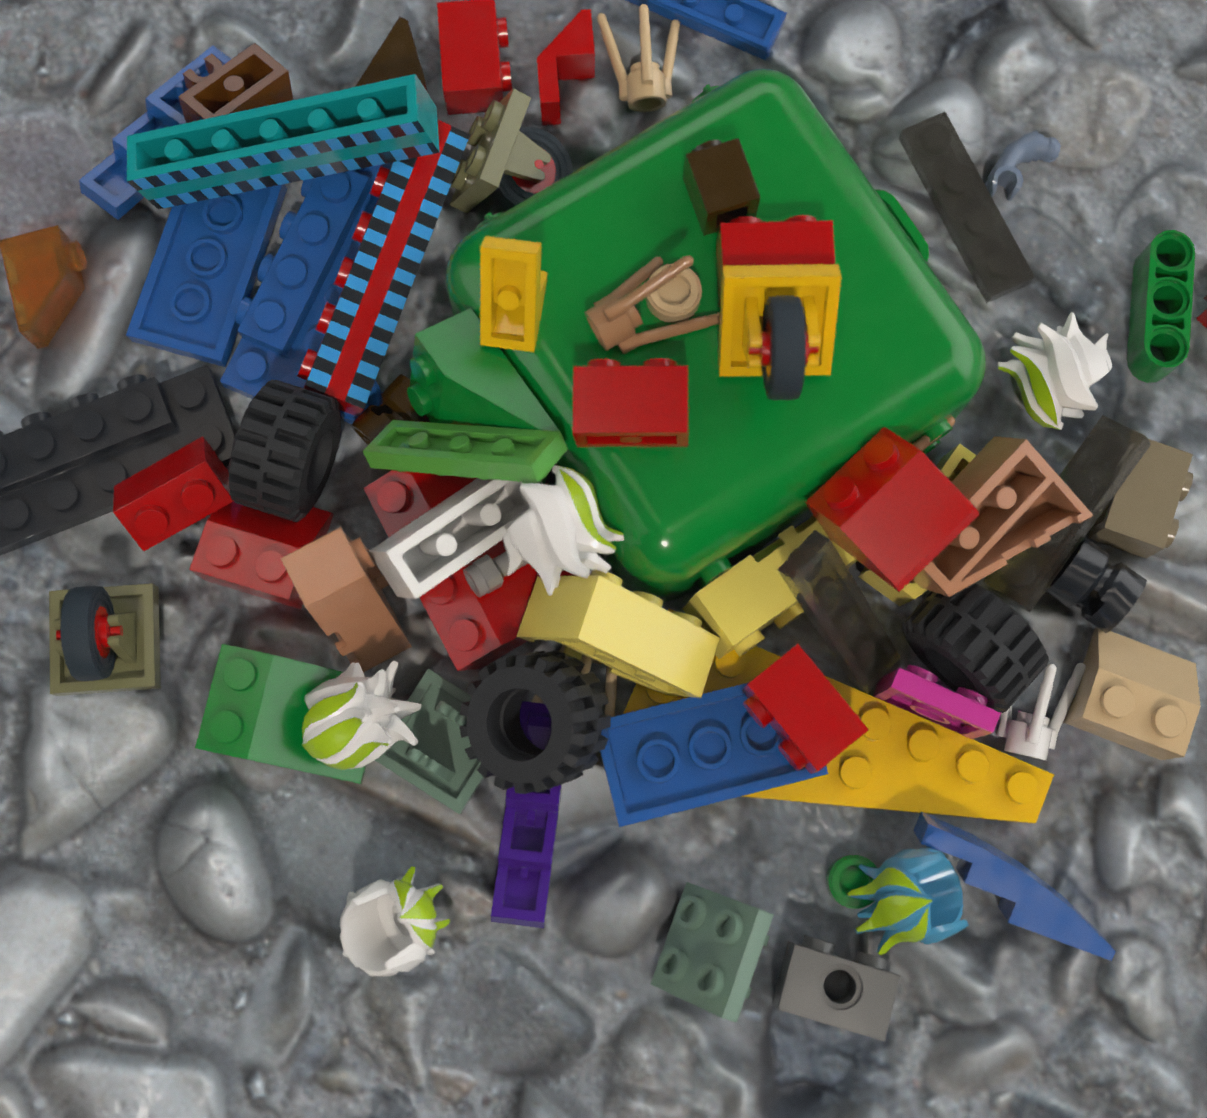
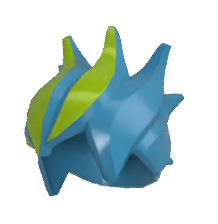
M931 848L903 849L885 860L880 868L859 865V869L874 880L866 886L851 890L848 896L874 900L876 902L857 913L858 918H869V920L855 928L857 934L885 931L878 945L877 953L879 955H883L899 942H920L926 945L938 943L969 926L967 920H960L963 911V893L960 879L952 863L943 852Z

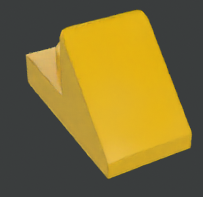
M485 236L480 246V345L535 352L548 276L547 272L541 271V243Z

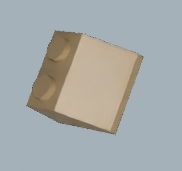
M1095 627L1083 662L1086 668L1063 723L1159 760L1185 757L1201 707L1196 663L1112 631L1105 633Z

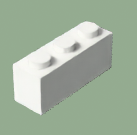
M477 478L369 550L368 552L396 596L410 599L419 598L503 540L507 529L519 516L530 509L527 500L519 489L523 483Z

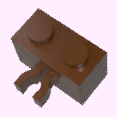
M256 43L246 48L224 65L212 53L205 57L206 69L210 75L201 77L189 68L183 73L188 90L178 96L186 123L294 100L289 71Z

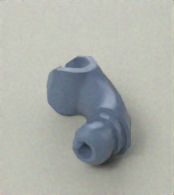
M1035 130L1007 145L987 178L984 194L988 197H993L997 186L1000 185L1007 191L1006 199L1008 201L1013 200L1023 184V176L1021 171L1016 168L1017 165L1038 160L1047 163L1055 161L1059 156L1060 142L1054 137H1044L1043 134L1038 133V130Z

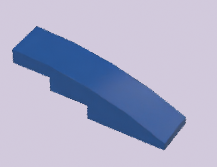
M212 45L145 98L147 112L112 139L114 152L79 179L81 193L117 220L144 198L127 182V136L186 123L178 97L188 90L183 73L190 68L198 76L206 77L210 75L207 72L204 58L211 53L221 61L222 65L231 60L230 57Z
M922 811L920 812L913 830L922 845L959 858L955 869L963 882L1000 896L998 908L1008 923L1109 961L1113 960L1116 951L1103 935L1063 895L1023 864L977 836Z

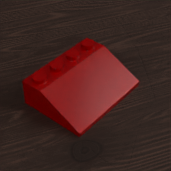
M391 470L363 489L389 538L477 478L450 475L439 476L429 473ZM503 540L419 597L457 671L481 669L527 642V640L517 637L536 579L540 577L538 572L530 564H526L511 575L505 576L501 587L481 597H477L472 591L463 573V569L469 567L474 561L485 555H489L491 559H494L506 552ZM562 570L560 576H577L565 570Z

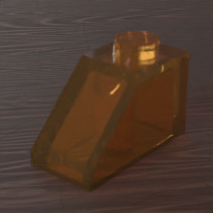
M58 225L0 240V249L19 333L37 349L49 345L85 290L81 270L87 269V262L83 249L77 240L71 241Z

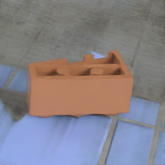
M340 527L280 559L305 608L327 636L335 633L338 642L335 643L337 650L342 656H347L350 664L352 662L359 663L364 673L412 646L382 590L389 586V583L368 552L369 548H366L360 537L351 541Z

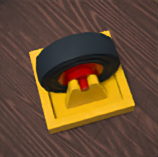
M838 264L723 266L718 348L719 377L763 376L767 399L794 400L800 398L805 375H831L841 273Z

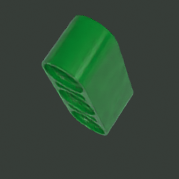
M1165 230L1159 233L1139 254L1133 265L1127 365L1134 377L1146 383L1158 382L1164 379L1183 363L1190 349L1195 247L1188 236L1176 230ZM1157 254L1168 259L1171 267L1162 264L1157 258ZM1153 300L1164 304L1168 314L1160 312L1155 307ZM1150 346L1158 348L1163 353L1165 362L1153 356Z

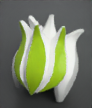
M1073 312L1069 314L1064 327L1057 326V331L1042 322L1039 323L1037 329L1043 339L1028 337L1016 332L1011 339L1018 346H1012L1010 352L1019 360L1013 359L1008 362H998V369L1010 374L1016 380L1026 412L1035 422L1047 428L1061 430L1064 425L1061 422V417L1082 419L1084 416L1082 410L1095 411L1098 408V404L1089 387L1100 381L1112 368V362L1106 349L1109 334H1105L1093 344L1080 331Z
M556 465L553 466L551 471L556 475L555 486L524 483L520 485L519 489L527 500L530 509L514 521L503 537L504 547L509 558L507 575L509 576L515 572L525 561L538 572L549 595H552L554 588L559 586L562 570L583 578H588L590 572L594 569L607 574L612 566L597 555V553H614L616 547L609 541H624V534L622 532L613 530L604 523L594 487L587 478L574 469Z
M393 660L386 671L381 669L373 677H365L360 664L352 662L346 671L337 678L318 685L305 695V702L309 711L304 718L302 726V745L312 757L331 768L340 770L361 768L376 760L397 741L404 740L413 746L418 744L417 738L401 719L420 710L422 704L391 698L396 690L392 687L399 662Z
M410 867L401 880L395 879L390 883L380 879L361 888L356 893H348L346 906L340 918V939L343 946V956H347L355 967L361 968L369 976L387 977L396 975L399 971H411L425 960L426 954L433 955L435 953L432 948L436 932L450 923V919L436 918L437 913L433 906V898L443 889V885L438 883L433 886L416 889L412 885L416 867Z

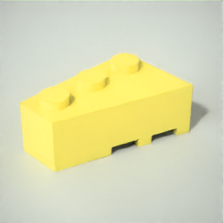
M592 570L588 578L560 576L559 586L554 588L552 595L547 593L542 578L537 577L517 637L530 642L535 640H554L565 645L563 653H566L565 655L581 660L582 654L609 666V673L665 695L702 697L720 637L702 629V621L699 618L682 612L671 613L662 608V599L641 591L631 592L621 587L623 580L609 572L606 574L598 570Z

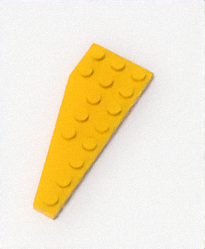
M668 609V611L671 613L676 612L672 609ZM755 646L740 657L735 650H732L720 659L714 655L703 694L748 683L781 656L758 646ZM825 676L869 730L826 765L827 775L741 796L913 813H920L922 811L931 815L1031 824L1037 822L1054 774ZM636 683L623 714L689 697L665 695Z

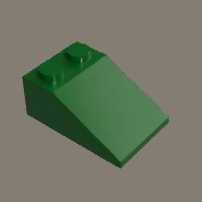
M471 308L415 333L413 358L410 359V387L407 388V394L412 407L420 416L426 415L431 423L559 431L502 350L497 347L480 345V320ZM548 475L539 484H546Z
M226 644L221 645L195 746L196 749L362 784L366 765L361 768L345 770L331 768L312 757L302 745V726L304 718L309 711L305 702V695L318 685L337 678L343 673L342 671L274 654Z

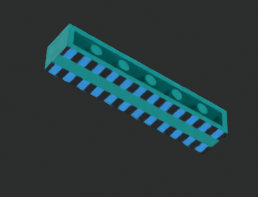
M412 74L128 135L127 182L159 210L440 153L437 106L417 75Z

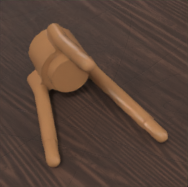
M684 256L643 283L663 264L661 257H655L612 293L593 303L594 307L587 310L585 316L595 336L606 351L618 345L624 355L640 345L720 324V313L635 333V328L643 324L635 305L693 264L691 256Z

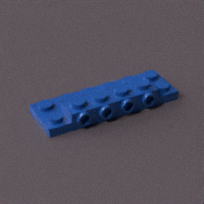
M393 162L303 180L301 196L305 197L297 213L289 211L285 215L279 230V237L283 239V242L276 256L269 253L263 258L257 274L258 281L262 283L254 299L248 296L245 297L237 309L235 322L240 325L237 331L242 338L220 380L225 388L250 399H253L263 385L265 386L270 380H279L304 388L306 380L297 377L308 348L318 352L325 335L316 331V327L326 302L336 306L343 288L334 285L344 257L346 256L354 260L359 249L360 242L353 240L352 236L362 211L372 214L376 206L378 197L369 193L379 168L383 166L390 169Z

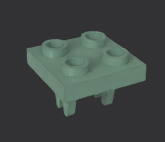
M428 669L407 700L422 704L421 709L401 719L417 738L418 744L413 746L404 740L397 741L375 761L461 815L484 779L477 771L481 764L478 758L469 760L465 749L471 746L469 738H461L459 726L467 725V716L460 715L461 703L470 701L471 696Z
M686 882L651 985L718 1017L737 1023L745 998L749 999L752 988L749 986L762 947H767L770 938L767 933L774 914Z

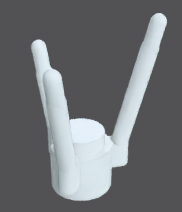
M1084 663L1076 665L1051 720L1045 717L1057 671L1054 664L1046 666L1033 714L1018 711L1016 721L1012 720V706L1006 712L1001 713L997 736L1007 738L1004 751L1047 760L1049 748L1055 749L1058 732L1079 688L1086 668Z

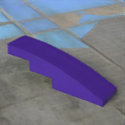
M522 701L520 708L522 730L533 745L544 750L552 732L549 710L543 703ZM563 784L538 793L533 791L527 794L515 793L514 787L507 789L491 922L544 928Z

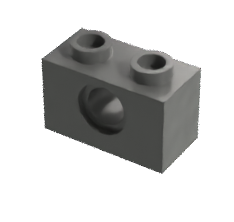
M804 935L802 945L788 941L772 1005L778 1010L885 1041L901 975L886 970L888 960L857 950L854 960L833 954L836 944ZM832 971H845L849 978L847 993L839 999H829L824 992L825 978Z

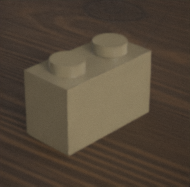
M1133 434L1117 446L1088 538L1145 559L1164 548H1168L1174 541L1179 528V520L1174 518L1178 502L1185 499L1193 482V473L1188 472L1193 454Z

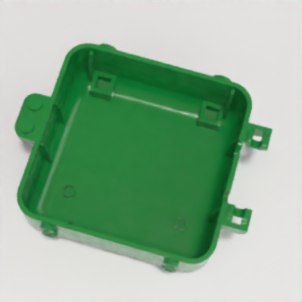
M771 69L750 70L720 86L711 87L709 84L703 88V92L696 96L690 104L513 208L494 215L487 213L484 216L485 220L458 242L449 257L446 267V288L453 315L471 308L480 320V246L485 236L541 243V271L547 272L548 276L535 352L500 349L562 434L568 450L555 465L574 469L585 476L594 487L599 510L606 526L624 534V541H609L616 547L614 553H600L604 561L612 566L610 568L611 572L623 580V588L631 592L641 591L652 594L662 599L663 602L680 598L697 587L701 590L731 569L732 565L777 538L780 533L791 525L794 527L812 516L813 513L806 504V501L883 427L888 428L911 444L923 435L928 436L930 442L938 438L922 452L926 455L941 444L939 439L953 429L947 419L952 416L956 419L979 390L985 374L986 358L982 342L927 264L929 247L925 238L892 194L872 187L799 83L790 76ZM739 138L761 197L756 217L761 219L762 222H781L797 215H810L815 217L817 221L833 220L835 264H838L840 269L841 283L831 375H805L799 399H767L763 376L719 377L718 348L720 324L640 345L623 355L618 345L607 351L602 347L585 316V312L594 307L593 303L612 293L653 258L661 257L663 260L662 266L674 264L684 256H691L693 258V264L689 269L698 276L702 287L699 307L695 314L687 320L720 313L716 242L719 231L706 236L703 235L683 180L686 154L691 153L695 147L704 142L720 140L723 143ZM646 298L635 305L643 323L635 328L636 334L675 324L656 318L649 310ZM655 358L671 359L677 362V366H688V447L576 446L572 433L573 366H587V362L594 359H613L619 361L621 366H643L644 361ZM551 469L549 475L556 485V475L551 472Z

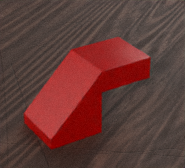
M591 9L580 10L537 57L542 126L561 125L559 80L595 78V48Z

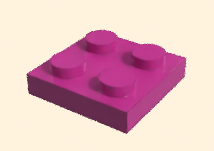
M908 665L906 670L899 667L879 679L873 696L970 739L992 734L1001 715L1000 712L987 707L989 700L983 695L958 687L955 693L936 684L938 676L913 665Z

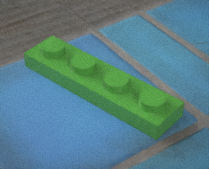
M392 420L363 450V453L370 468L539 484L568 449L560 431Z

